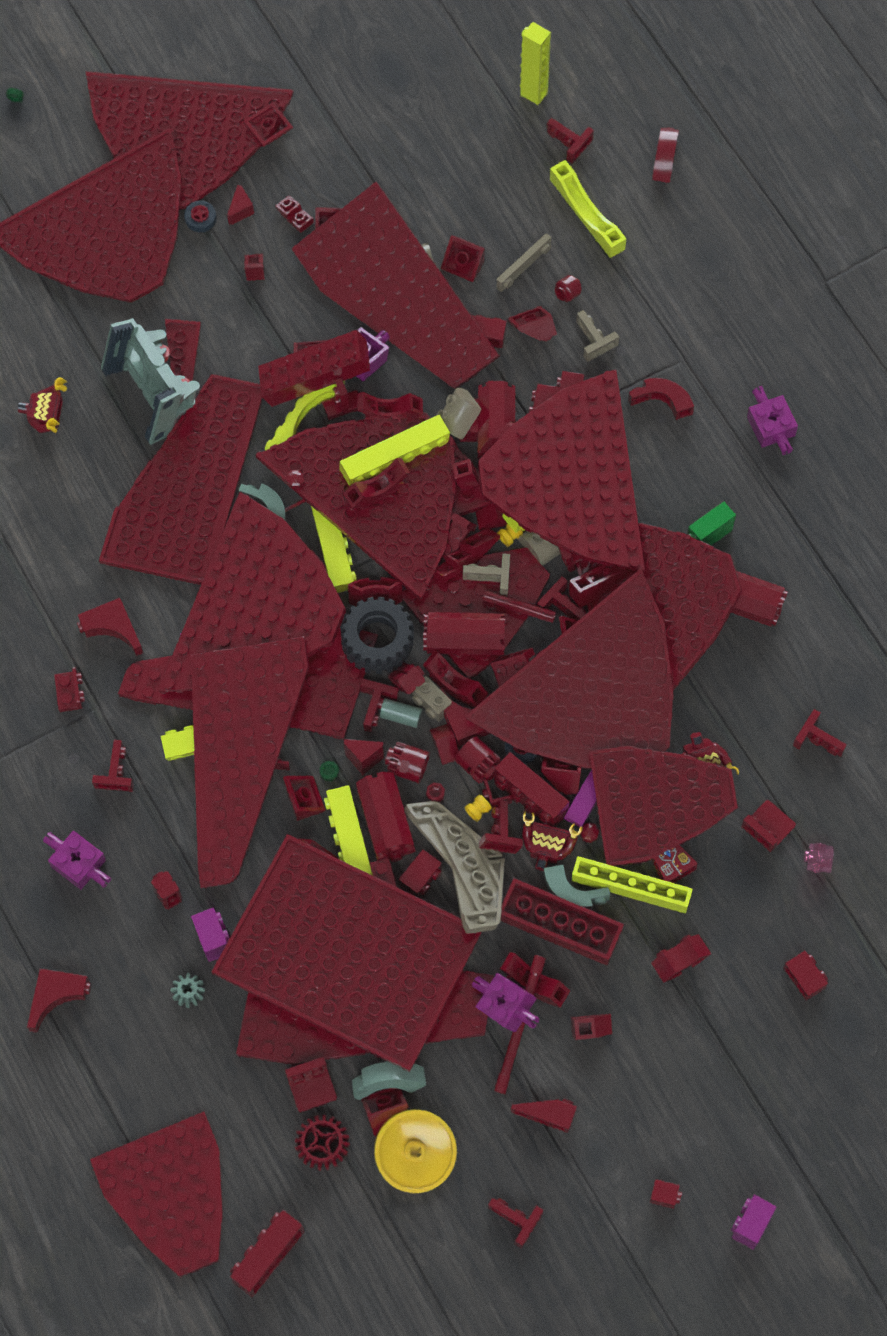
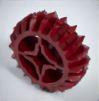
M316 1115V1122L312 1123V1120L309 1118L307 1119L309 1126L301 1124L304 1132L300 1130L296 1132L301 1137L295 1138V1143L300 1144L295 1147V1150L302 1151L298 1154V1158L305 1157L303 1160L304 1165L311 1161V1169L318 1164V1171L322 1170V1165H325L326 1170H330V1163L337 1167L336 1159L340 1162L344 1161L340 1154H348V1151L344 1149L350 1147V1143L345 1142L349 1139V1135L344 1134L347 1131L346 1127L339 1129L341 1121L333 1124L334 1117L327 1121V1116L323 1115L322 1121H319V1117ZM318 1128H328L334 1132L323 1134ZM312 1132L315 1140L310 1144V1147L306 1148V1139ZM318 1136L320 1137V1139H323V1141L326 1139V1149L324 1146H318ZM338 1137V1148L332 1154L330 1145ZM323 1152L327 1157L317 1158L312 1156L311 1153Z

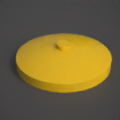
M416 1109L403 1111L391 1117L380 1129L374 1146L376 1165L383 1178L393 1187L408 1193L427 1192L442 1184L450 1175L457 1154L456 1141L449 1126L435 1114Z

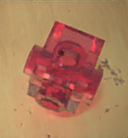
M810 843L809 851L805 850L804 862H807V870L815 873H831L834 858L833 846H826L823 843Z

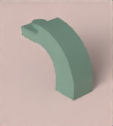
M241 484L239 492L248 495L251 499L286 521L283 502L273 489L264 484H261L259 490L253 485L246 486Z
M563 865L544 868L543 875L549 893L591 911L592 903L602 905L610 899L609 887L591 891H580L573 888L566 879Z
M382 1062L361 1069L362 1075L352 1080L354 1098L358 1100L381 1089L398 1088L413 1093L426 1086L424 1067L414 1064L411 1072H408L390 1062Z

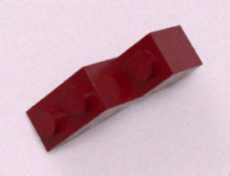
M562 371L561 378L558 377L556 386L537 384V389L533 390L531 401H534L533 407L530 406L529 412L563 388L584 381V374Z

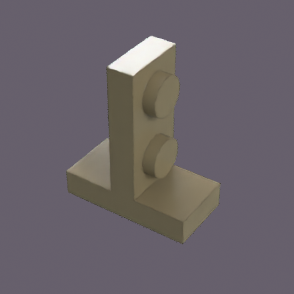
M584 310L577 313V323L591 342V345L584 348L583 357L587 362L618 346L619 336L616 331L603 337L601 330L596 329L594 326V321L590 315H587Z
M502 554V568L495 565H488L487 567L476 564L464 565L463 580L501 582L500 594L508 597L510 554Z

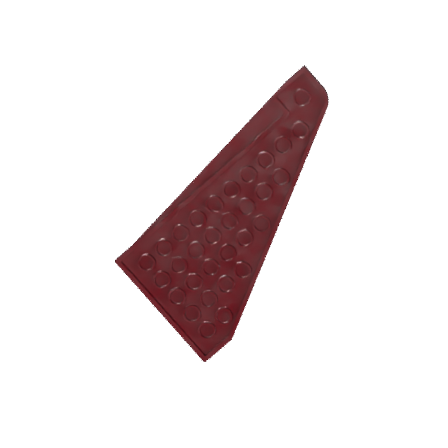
M304 637L189 655L192 673L198 872L202 889L228 885L234 882L241 872L309 670Z

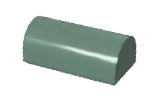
M385 698L380 718L417 728L423 709Z

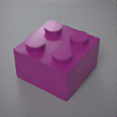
M213 907L191 916L208 962L219 959L230 939L227 930L222 931L226 927L220 912L216 913Z
M756 1195L753 1196L752 1200L747 1198L740 1212L744 1214L743 1217L738 1216L731 1229L734 1232L732 1239L754 1250L776 1206Z

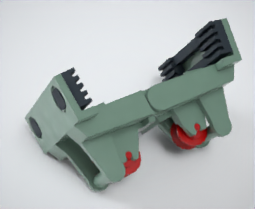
M129 319L111 324L101 369L105 376L107 374L111 375V372L115 374V372L128 370L139 389H142L144 397L154 410L150 426L147 427L145 433L146 440L152 445L166 438L176 425L178 417L195 405L194 398L200 388V384L197 381H190L185 376L174 375L168 364H165L170 354L168 347L162 344L166 337L165 331L145 332L141 325L136 324L134 319Z

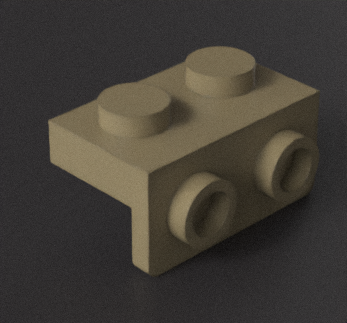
M425 676V682L419 687L416 686V690L412 692V699L418 706L422 705L426 709L425 712L431 719L435 718L439 722L444 718V710L452 704V701Z

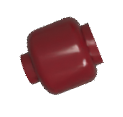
M572 275L565 276L555 284V295L564 302L572 301L581 294V282Z

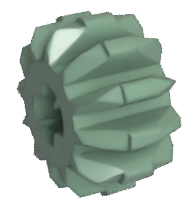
M190 973L186 974V979L179 975L180 982L173 981L175 987L171 988V993L174 994L173 1000H179V1006L185 1003L186 1008L190 1007L191 1002H193L194 1006H197L196 999L202 1001L203 996L201 994L205 993V988L202 987L204 985L203 981H198L197 975L191 979ZM190 987H191L192 992H189V991H188V992L185 994V991H184V990H185V989L189 990Z

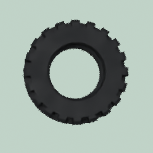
M373 597L367 598V602L361 600L357 602V607L352 606L349 609V614H345L343 618V624H341L342 649L344 654L347 655L349 662H355V667L358 669L363 667L365 672L371 673V670H375L376 674H382V670H387V672L393 671L394 666L398 668L402 665V660L406 661L408 659L409 652L413 649V621L410 620L409 613L407 611L404 612V607L401 604L396 606L395 601L392 599L384 601V597H378V600H373ZM384 623L395 631L396 636L389 645L382 648H372L360 640L359 633L369 624Z

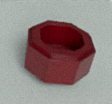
M291 470L286 475V485L291 489H299L304 484V474L299 470Z
M433 782L427 786L426 797L430 801L440 802L444 799L445 788L441 783Z
M588 822L582 826L583 830L580 836L583 841L592 843L598 839L599 829L596 824Z

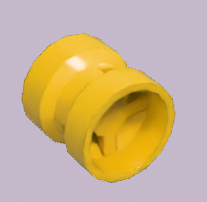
M508 524L505 529H500L497 532L500 535L501 542L507 547L513 544V539H519V536L523 534L522 530L515 533Z
M479 794L474 798L473 804L469 803L464 809L474 821L478 822L482 818V814L488 813L492 807Z

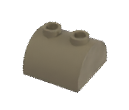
M456 388L454 393L447 397L444 409L439 410L437 415L441 416L451 435L463 440L482 409L467 390Z
M526 531L519 536L518 540L524 548L527 547L542 566L560 554L558 546L540 538V535L534 532Z

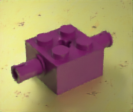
M362 327L358 329L360 334L367 340L371 370L356 376L363 382L387 361L389 347L384 343L390 337L383 330L374 337Z
M762 386L759 387V390L755 388L752 393L758 404L749 407L747 419L761 448L777 443L782 455H786V451L788 454L791 453L793 448L788 438L796 436L798 425L784 396L781 395L768 400Z
M74 830L65 841H61L52 832L47 833L49 837L45 836L43 842L55 850L54 854L48 859L51 868L80 890L91 878L103 888L107 886L106 882L109 884L111 877L99 869L106 861L103 852Z
M499 973L495 975L490 984L480 976L474 979L480 984L473 981L472 987L483 993L476 1008L504 1028L513 1032L517 1031L522 1022L532 1029L537 1026L532 1021L538 1023L539 1018L529 1012L537 999L535 996Z

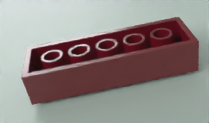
M357 329L258 366L261 396L272 407L335 384L334 380L342 378V381L371 371L367 340Z
M515 878L501 905L500 921L608 966L623 932L624 924Z

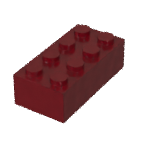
M511 752L495 767V785L501 791L505 790L512 795V800L515 803H521L529 815L532 816L534 812L540 823L556 827L564 819L569 810V801Z
M284 1210L280 1214L277 1212L272 1217L270 1227L260 1232L255 1246L251 1245L245 1251L243 1261L241 1263L237 1262L230 1271L233 1283L252 1298L305 1232L303 1225Z

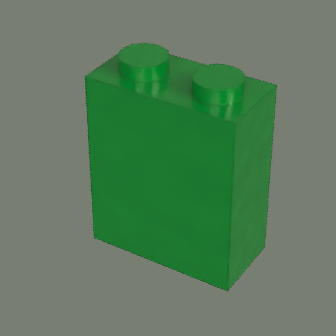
M724 501L688 527L687 535L708 545H713L733 530L736 514Z

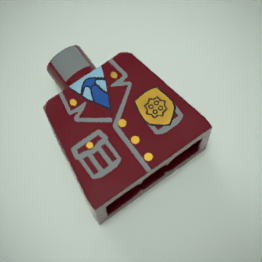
M680 845L656 857L654 856L652 859L660 880L674 884L694 872L698 865Z

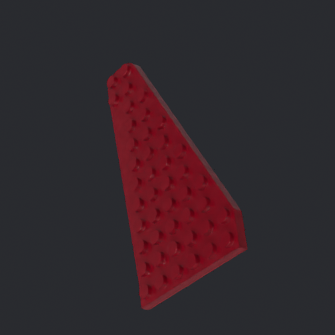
M339 628L333 645L327 648L325 646L308 657L309 670L289 728L311 731L344 740L360 694L361 679H365L367 672H365L363 667L361 669L356 668L355 662L350 663L347 659V655L344 654L342 649L341 628ZM361 630L359 638L365 645L375 648L378 634ZM172 656L137 661L126 670L118 692L120 697L149 704H162L193 710L192 690L184 691L183 693L173 691L166 694L158 691Z

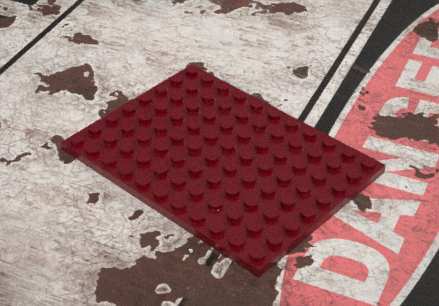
M287 834L211 972L213 975L411 1072L482 932L467 934L462 925V919Z

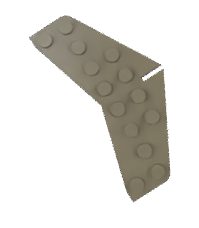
M429 801L406 804L404 810L409 819L452 868L462 925L466 933L496 929L501 918L505 858H502L503 855L499 851L479 848V840L482 837L439 802Z

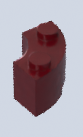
M381 577V580L369 581V578H364L348 584L349 604L357 607V602L361 600L367 602V598L373 597V600H378V597H384V601L392 599L395 601V605L403 601L402 582L393 578Z
M699 934L694 936L686 935L675 947L658 952L656 954L657 958L651 964L663 983L680 976L682 974L681 971L688 967L698 965L710 956L711 952Z

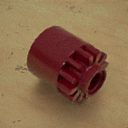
M477 736L470 739L454 758V761L478 783H483L484 779H487V781L493 779L494 769L501 762V758Z
M397 742L394 748L390 747L385 759V764L388 765L387 772H393L397 777L420 784L428 765L430 752Z

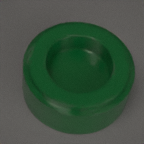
M8 88L6 97L13 102H21L24 98V92L16 88Z
M333 761L322 763L319 769L320 776L325 781H334L339 775L338 765Z

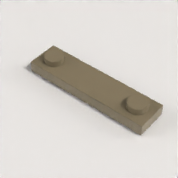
M548 234L542 236L497 278V289L500 292L505 288L511 287L514 280L543 253L546 254L550 250L551 236Z

